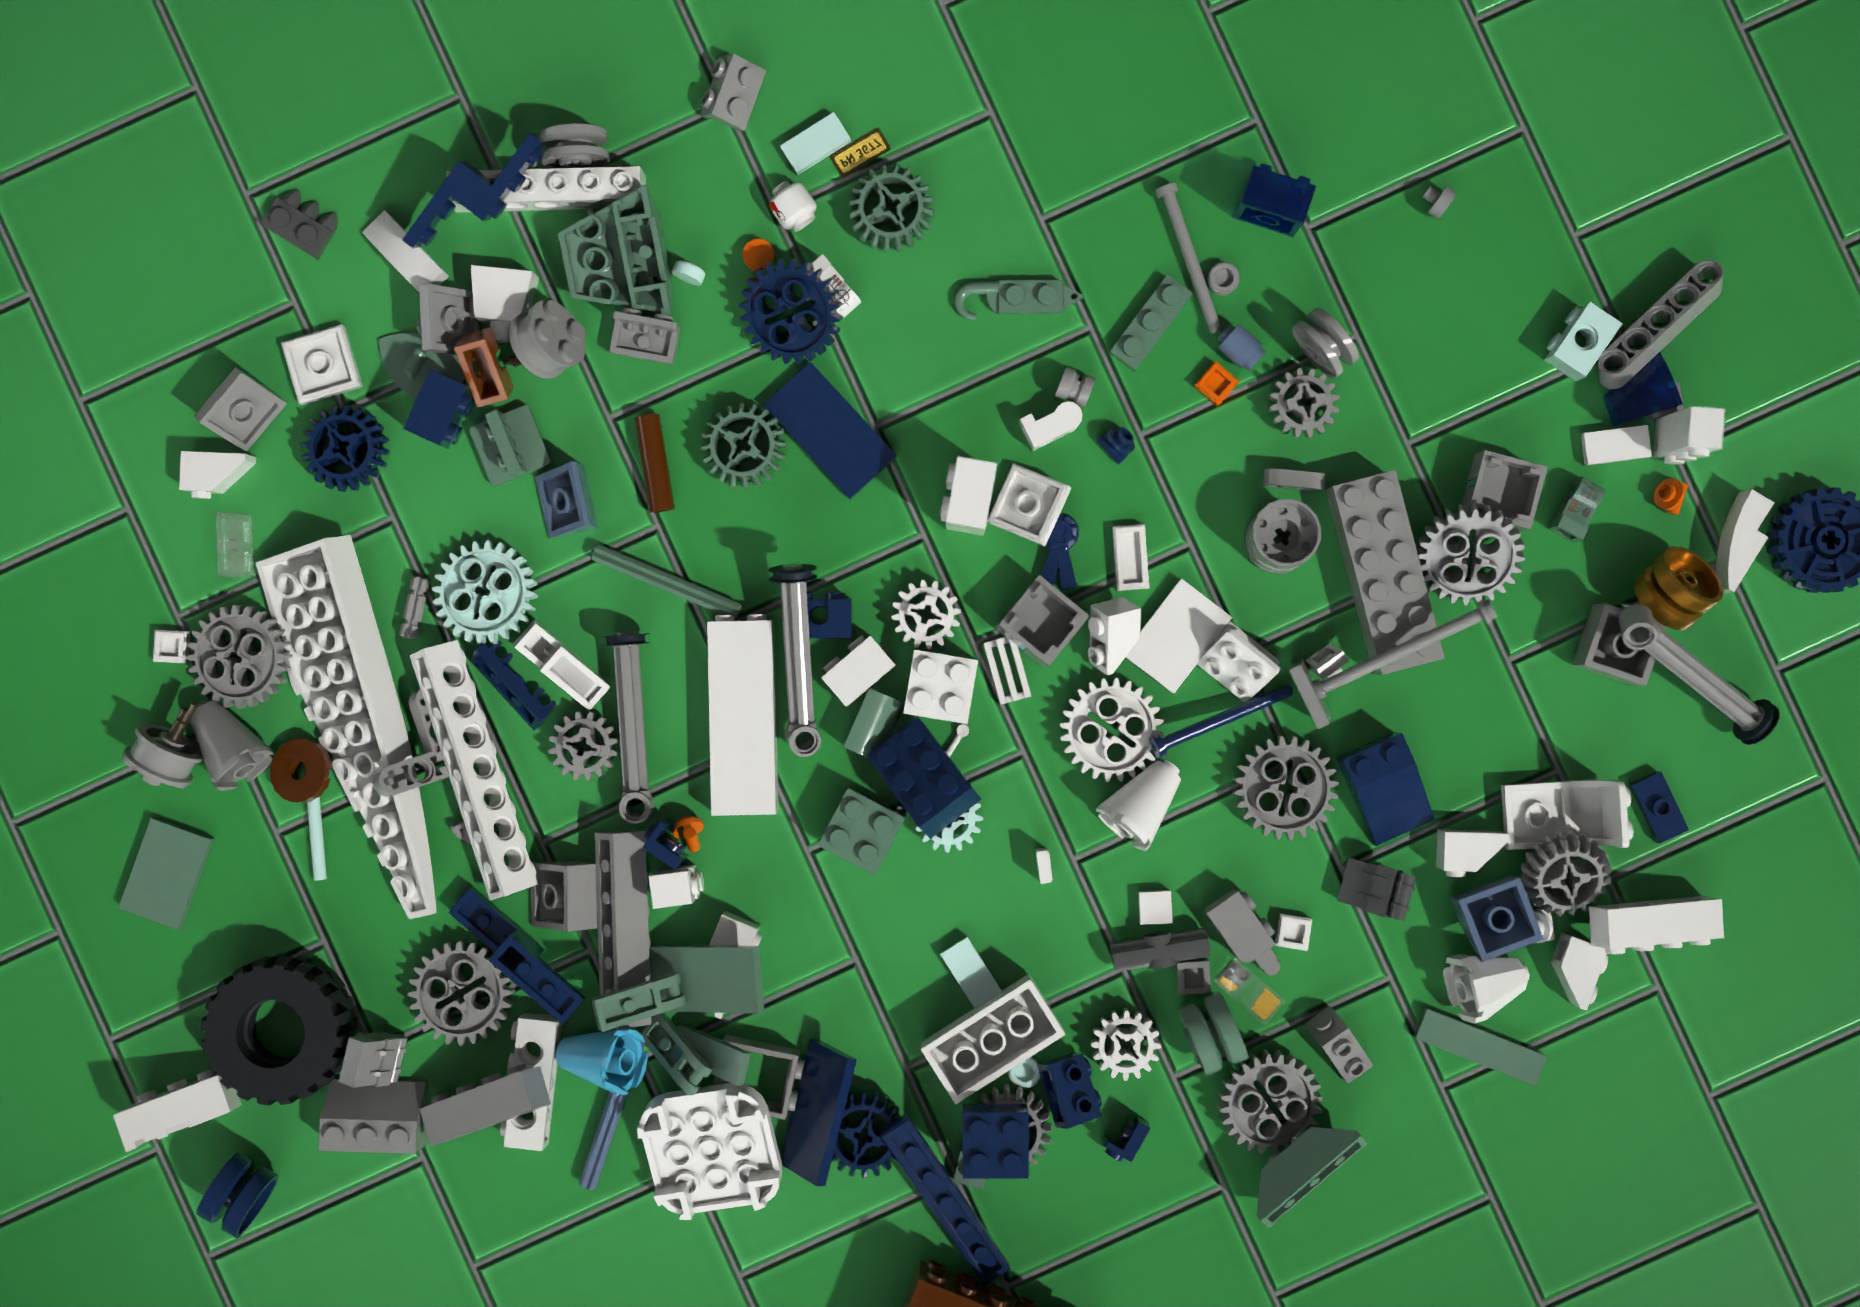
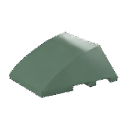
M647 184L558 233L571 298L672 314V276L659 212Z

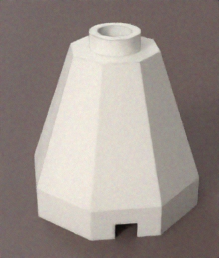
M1457 954L1447 957L1446 963L1450 964V967L1444 968L1443 971L1448 998L1453 1007L1460 1005L1463 1012L1458 1013L1463 1021L1478 1023L1490 1018L1525 991L1529 980L1528 968L1518 958L1497 956L1481 962L1478 955Z

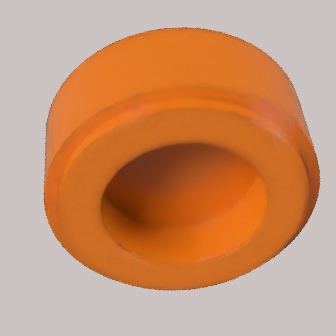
M753 239L743 249L744 263L753 272L761 267L766 270L767 263L775 262L774 249L764 239Z

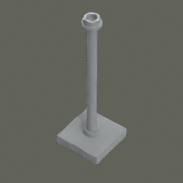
M1489 599L1484 602L1478 601L1479 608L1322 681L1319 678L1313 679L1304 659L1292 663L1289 672L1317 728L1320 729L1330 724L1331 714L1323 699L1327 697V692L1478 622L1485 620L1487 624L1492 623L1491 620L1497 618V615Z

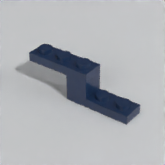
M529 133L495 182L491 181L467 161H458L402 241L411 248H418L422 245L428 246L437 234L434 228L441 218L445 221L455 210L454 200L458 201L482 221L490 220L492 217L497 219L507 206L504 200L511 191L516 193L525 182L526 177L523 174L529 165L535 167L544 156L545 151L542 148L546 141L536 133Z
M473 887L469 888L448 912L494 952L488 961L561 1024L571 1016L586 998L539 957L545 950Z

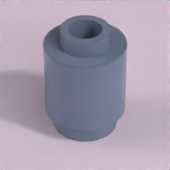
M1230 324L1217 338L1221 342L1218 349L1239 368L1243 366L1248 371L1266 352L1260 347L1262 343L1241 324L1236 328Z

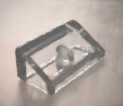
M217 512L216 532L219 577H253L251 515Z

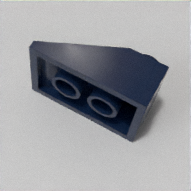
M1392 732L1335 758L1375 846L1435 820L1416 762L1402 733Z

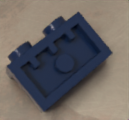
M668 818L661 820V822H653L643 836L647 840L643 848L674 870L678 869L688 858V855L683 852L686 847L672 837H669V839L663 838L673 824V821Z

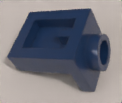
M1136 1116L1133 1123L1128 1121L1120 1135V1138L1123 1139L1122 1143L1104 1134L1102 1144L1106 1148L1105 1153L1120 1162L1123 1158L1132 1162L1151 1129L1148 1121L1139 1116Z

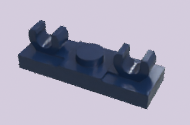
M500 641L497 644L492 643L490 648L483 643L475 649L470 661L534 731L543 725L549 715L548 713L552 711L556 702L553 700L547 705L539 702L538 698L545 691L543 688L537 689L533 695L528 692L529 689L526 687L523 677L517 672H512L507 666L513 655L509 653L503 658L496 655L495 651L502 644Z

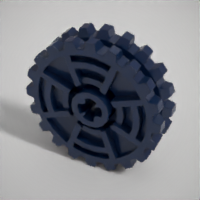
M1836 487L1807 490L1802 495L1795 494L1790 497V504L1782 503L1778 507L1781 514L1779 516H1772L1770 520L1774 527L1773 531H1767L1766 533L1768 539L1771 540V546L1767 547L1766 550L1767 554H1772L1775 558L1771 562L1773 569L1780 568L1782 570L1780 578L1783 581L1793 580L1792 587L1798 590L1806 588L1809 593L1841 592L1846 586L1853 588L1858 585L1857 578L1860 577V501L1855 500L1856 493L1847 491L1843 494L1841 493V488ZM1822 538L1827 539V543L1822 542Z

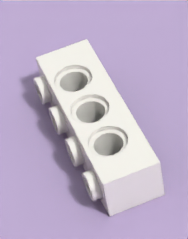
M525 1012L518 1018V1021L513 1022L511 1040H515L514 1053H510L507 1069L526 1064L527 1069L540 1066L551 1104L534 1110V1117L531 1120L525 1119L520 1115L501 1122L500 1136L505 1137L504 1147L543 1151L549 1144L558 1065L555 1053L560 1043L562 1024L552 1015ZM528 1042H535L540 1046V1056H533L528 1052Z

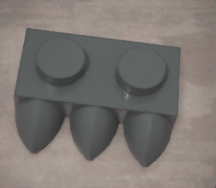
M298 189L288 192L281 199L276 197L260 224L318 260L335 234L338 223L337 214L335 212L329 213L317 222L319 216L317 201L307 203L298 210L301 202V195Z

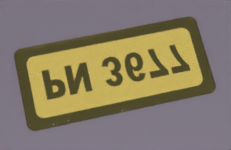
M876 128L832 154L830 158L841 177H845L888 152L891 148L881 130Z

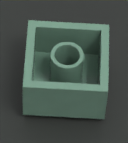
M849 786L818 846L876 875L906 815Z

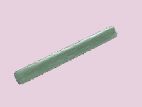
M596 545L592 552L591 559L595 562L722 615H735V619L739 616L742 605L736 601L602 545Z

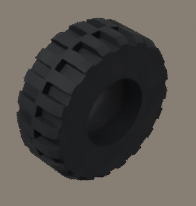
M278 954L273 957L258 959L236 969L231 976L224 978L217 985V993L209 997L205 1006L206 1010L209 1011L208 1015L201 1020L200 1029L205 1031V1039L201 1040L203 1052H207L210 1061L207 1062L212 1073L217 1071L222 1078L219 1082L226 1089L234 1088L238 1091L237 1096L246 1101L257 1098V1103L270 1106L275 1102L285 1105L312 1095L334 1079V1076L342 1069L349 1037H352V1032L357 1029V1017H352L351 1008L355 1007L352 997H346L342 990L345 984L339 977L334 979L329 975L331 969L322 963L315 966L312 964V959L300 955L293 958L290 954ZM266 1001H282L295 1009L301 1017L305 1037L300 1052L290 1058L277 1056L268 1051L260 1042L255 1022L260 1006Z

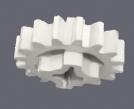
M925 579L921 580L920 588L917 589L910 583V593L906 594L902 591L898 593L903 599L902 603H893V607L899 609V614L891 616L892 620L900 621V625L895 628V631L906 632L903 638L904 642L909 641L911 638L915 639V648H918L921 642H926L927 648L931 649L932 641L935 640L941 646L944 645L942 637L947 635L953 638L954 634L950 627H958L960 625L957 620L953 619L954 615L961 613V609H953L952 606L958 600L957 597L948 598L946 596L950 590L949 587L944 588L942 591L938 590V581H934L932 587H927ZM927 593L925 600L919 604L908 603L916 595ZM938 597L946 604L948 615L939 612L936 606ZM926 606L932 607L931 612L942 619H929L927 624L921 622V616L911 610H924ZM905 614L912 616L917 623L915 633L907 626ZM936 624L945 626L939 633L926 636L928 628Z
M1127 1008L1123 1009L1122 1016H1118L1112 1010L1111 1020L1108 1021L1104 1017L1100 1018L1103 1025L1102 1029L1093 1028V1033L1098 1036V1039L1090 1040L1091 1047L1099 1049L1092 1054L1094 1060L1103 1059L1099 1067L1102 1071L1110 1067V1076L1112 1078H1115L1118 1072H1120L1124 1081L1128 1080L1129 1073H1134L1137 1079L1141 1078L1140 1069L1144 1068L1150 1072L1152 1069L1148 1062L1150 1060H1159L1158 1055L1153 1052L1154 1049L1161 1048V1043L1153 1040V1038L1159 1035L1157 1029L1149 1030L1153 1022L1150 1018L1141 1021L1142 1014L1138 1010L1133 1016H1130ZM1120 1024H1133L1129 1029L1117 1026ZM1108 1034L1112 1039L1111 1047L1105 1053L1104 1043ZM1117 1035L1125 1041L1130 1040L1135 1053L1125 1047L1121 1048ZM1146 1035L1147 1047L1143 1054L1140 1050V1042ZM1122 1060H1132L1134 1062L1128 1065L1118 1064Z

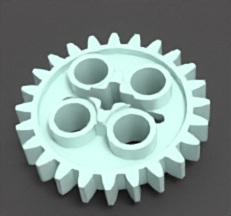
M486 540L483 549L476 541L472 544V551L463 545L460 546L462 555L458 557L450 553L449 555L453 563L451 565L441 563L440 565L446 572L444 575H435V578L442 583L441 586L432 588V591L440 594V597L433 600L432 603L443 607L436 615L440 618H447L443 626L447 629L455 627L453 635L460 637L464 634V640L469 643L476 636L477 643L480 645L486 642L487 637L491 643L497 644L499 634L504 639L509 640L510 629L521 632L518 625L520 620L529 623L530 620L524 614L526 610L535 611L536 609L529 604V600L538 598L537 594L530 591V588L535 587L538 583L533 579H527L534 572L533 569L530 567L523 568L527 560L522 556L516 558L517 551L513 548L506 552V546L500 542L495 550L493 543L489 540ZM475 566H481L482 572L480 577L471 580V570ZM496 566V570L491 573V568ZM510 575L512 579L511 585L507 589L501 590L499 586L501 579L504 576ZM481 590H490L489 596H481ZM469 595L471 603L467 609L461 611L459 602L464 596ZM499 605L501 609L499 617L495 620H490V609L493 606ZM479 612V618L475 620L474 616Z

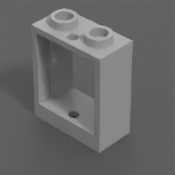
M726 1034L722 1041L745 1051L790 1060L781 1103L765 1100L770 1117L785 1120L788 1110L795 1111L798 1092L793 1091L795 1079L801 1080L805 1060L799 1059L801 1050ZM715 1076L713 1085L729 1083Z

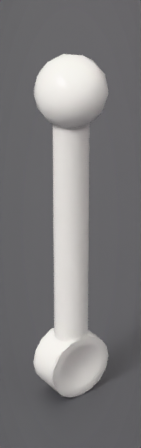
M961 724L957 727V735L946 750L949 756H951L962 737L969 734L967 725Z

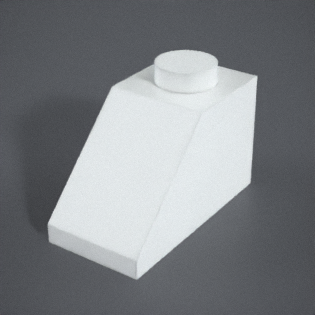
M181 451L179 490L191 492V498L211 499V493L223 494L256 464V457L241 453Z
M1437 829L1436 868L1446 871V876L1466 877V871L1477 872L1510 841V834L1502 831Z

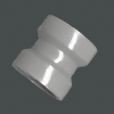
M1066 367L1055 397L1062 400L1069 398L1074 400L1078 406L1085 408L1096 378L1085 375L1082 378L1076 373V370Z

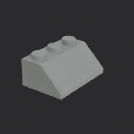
M334 1078L329 1084L320 1116L319 1151L416 1154L426 1145V1131L419 1109L427 1106L428 1081L398 1080L394 1083L391 1082L389 1086L376 1087L369 1085L353 1088L340 1083L339 1078Z

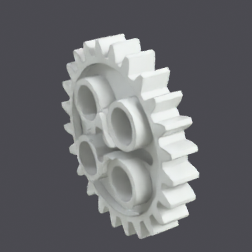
M1102 678L1100 680V688H1096L1092 682H1089V693L1086 694L1081 689H1078L1077 693L1080 700H1068L1074 707L1073 710L1062 711L1069 718L1068 722L1059 724L1060 727L1068 729V733L1060 737V740L1070 742V745L1064 749V752L1075 753V756L1070 761L1072 764L1080 761L1083 762L1080 770L1082 773L1092 768L1093 779H1096L1100 772H1103L1106 782L1110 781L1112 774H1116L1118 781L1121 782L1123 781V772L1127 771L1134 778V767L1138 766L1140 769L1146 770L1147 768L1143 762L1145 758L1155 761V757L1150 753L1152 748L1149 738L1157 734L1161 737L1164 736L1163 732L1156 730V726L1164 723V720L1154 719L1153 715L1160 708H1150L1148 706L1153 699L1152 695L1142 699L1140 696L1143 687L1140 686L1133 692L1131 691L1132 685L1129 680L1124 684L1123 688L1120 687L1118 678L1113 679L1111 686H1108L1105 678ZM1106 698L1112 699L1116 704L1115 713L1108 717L1103 716L1099 710L1101 701ZM1093 712L1109 724H1113L1116 721L1118 723L1116 729L1134 741L1135 747H1130L1114 735H1110L1107 738L1105 736L1107 730L1090 719L1088 713ZM1131 717H1138L1142 722V729L1136 735H1130L1126 730V722ZM1088 724L1094 725L1098 731L1097 738L1090 743L1084 742L1081 738V730ZM1114 743L1121 744L1124 749L1123 757L1118 761H1111L1107 756L1108 747Z

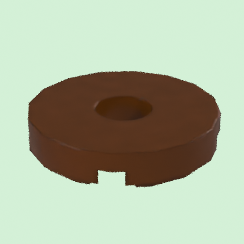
M303 738L290 740L282 745L274 755L270 766V780L274 790L283 799L294 803L311 802L320 797L328 787L331 779L328 777L329 770H332V761L327 750L320 743ZM301 763H304L306 773L302 779H299L297 768Z

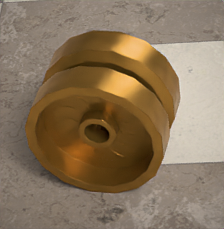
M1672 546L1665 550L1655 560L1653 565L1646 568L1636 578L1634 583L1635 593L1641 605L1651 610L1654 619L1674 630H1686L1702 617L1703 612L1705 613L1722 599L1724 593L1719 576L1706 560L1695 552L1678 546Z

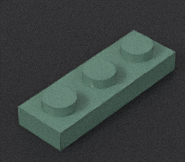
M1167 274L1109 353L1135 372L1193 293Z

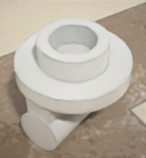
M1542 907L1537 908L1533 912L1544 939L1536 943L1555 940L1551 912L1548 914Z

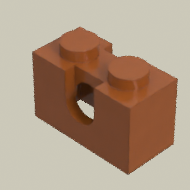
M491 327L461 335L454 346L477 407L508 399L514 387L506 366L499 367L496 353L499 347ZM473 360H474V361L476 362V364H477V367H478V370H479V373H478V374H475L474 371H473V367H472V361H473Z

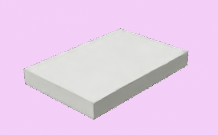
M1181 578L1141 629L1139 640L1125 658L1174 694L1233 617Z

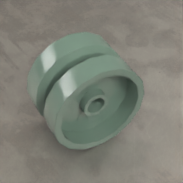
M1220 991L1204 997L1203 1004L1208 1019H1204L1199 1007L1193 1002L1178 1008V1013L1185 1028L1183 1032L1187 1042L1206 1076L1222 1069V1060L1218 1048L1222 1049L1228 1062L1233 1065L1249 1059L1238 1027Z

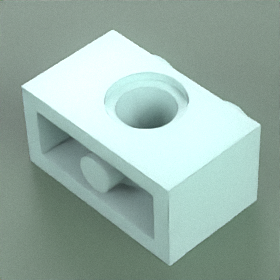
M1592 302L1580 308L1576 306L1565 319V323L1568 326L1562 334L1558 332L1546 348L1550 352L1544 360L1575 382L1587 376L1623 324ZM1576 333H1580L1585 337L1586 345L1584 348L1576 344Z

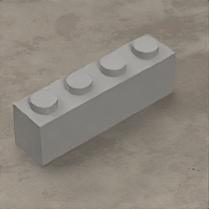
M526 1064L518 1065L507 1069L508 1076L501 1078L499 1073L481 1079L482 1085L476 1087L475 1083L456 1088L457 1095L451 1097L450 1092L432 1097L431 1105L419 1109L429 1146L460 1138L550 1105L551 1102L541 1067L527 1069Z

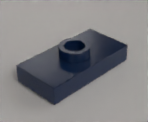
M1656 771L1629 784L1656 843H1662L1689 830L1661 771Z

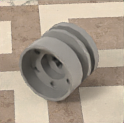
M1280 499L1269 503L1250 521L1245 532V548L1251 561L1258 568L1275 574H1284L1297 569L1316 553L1321 541V526L1317 515L1306 504L1295 499ZM1283 534L1286 540L1283 543L1276 544L1273 539L1277 535L1281 536Z

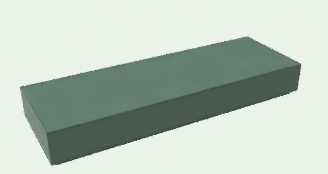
M688 1025L677 1026L702 1058L713 1066L714 1069L710 1074L734 1085H744L751 1056L750 1052Z

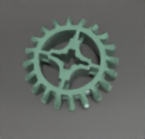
M897 164L893 166V173H887L886 165H881V175L878 176L873 169H870L868 171L870 181L864 177L858 179L863 189L853 187L851 190L852 195L858 199L848 200V206L856 209L848 213L849 220L857 221L852 226L854 232L864 230L860 236L862 242H866L873 237L871 241L872 249H876L879 243L883 242V251L886 253L890 250V244H895L897 252L902 251L901 242L904 241L909 248L914 247L911 237L915 236L918 240H922L924 234L919 228L930 230L931 223L924 218L934 217V210L926 208L934 204V198L930 196L924 197L930 192V187L928 185L918 187L922 182V177L917 175L911 180L912 170L910 168H906L903 175L899 174V165ZM886 186H899L910 193L893 194ZM876 191L880 203L876 208L872 209V214L865 216L867 200ZM885 198L893 207L896 206L897 219L889 210L886 211ZM916 201L918 205L916 217L907 227L902 215L904 211L910 208V204ZM890 223L897 232H884L875 228L873 224Z
M740 402L738 404V413L734 412L731 405H727L726 411L728 416L724 417L721 412H715V416L720 420L717 425L710 420L707 421L706 425L713 430L712 434L708 432H702L701 437L709 440L710 444L700 445V450L711 453L705 456L702 461L704 464L715 463L708 470L711 475L722 471L718 477L720 483L723 484L728 477H731L730 487L733 489L737 487L738 481L742 480V488L748 490L750 479H753L756 487H761L759 476L764 475L768 481H771L773 478L767 472L771 467L777 472L781 470V467L774 462L775 458L779 460L786 459L785 454L777 452L778 448L787 447L786 441L777 440V438L785 434L783 428L773 430L779 423V420L774 417L766 421L770 413L767 409H763L757 415L758 406L754 403L750 406L749 412H746L745 404ZM736 422H753L751 427L748 426L742 433H733L727 430L730 425ZM762 427L766 430L769 437V452L767 455L756 447V441L759 437L758 433ZM721 437L731 445V452L726 465L721 461L718 451ZM749 439L748 444L751 449L748 452L743 450L739 454L740 449L737 443L739 441L745 442ZM746 459H754L761 463L757 468L750 471H734L736 466H740Z

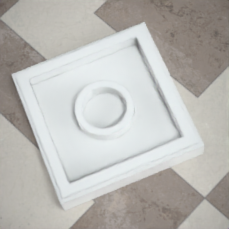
M341 324L281 343L299 404L305 405L363 387L344 325Z
M1013 463L987 522L1045 547L1071 491V487Z

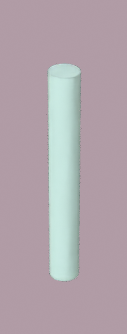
M320 797L311 802H307L313 877L314 880L327 879L321 805Z

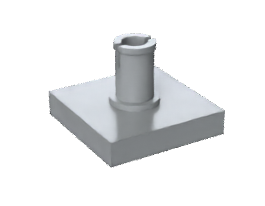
M434 284L419 285L421 316L417 319L416 324H421V326L416 328L419 334L422 335V350L456 355L454 346L459 337L479 331V320L474 316L473 292Z
M235 367L194 417L205 427L247 452L287 403L280 396Z

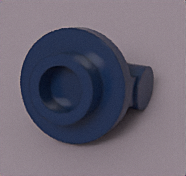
M1112 426L1097 441L1118 465L1135 449L1134 437L1124 427Z

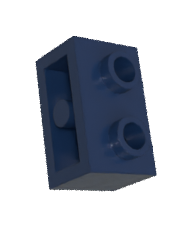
M1069 1053L1037 1065L1056 1128L1069 1129L1102 1116L1100 1111L1102 1105L1098 1091L1093 1088L1090 1078L1092 1075L1091 1065L1083 1053Z

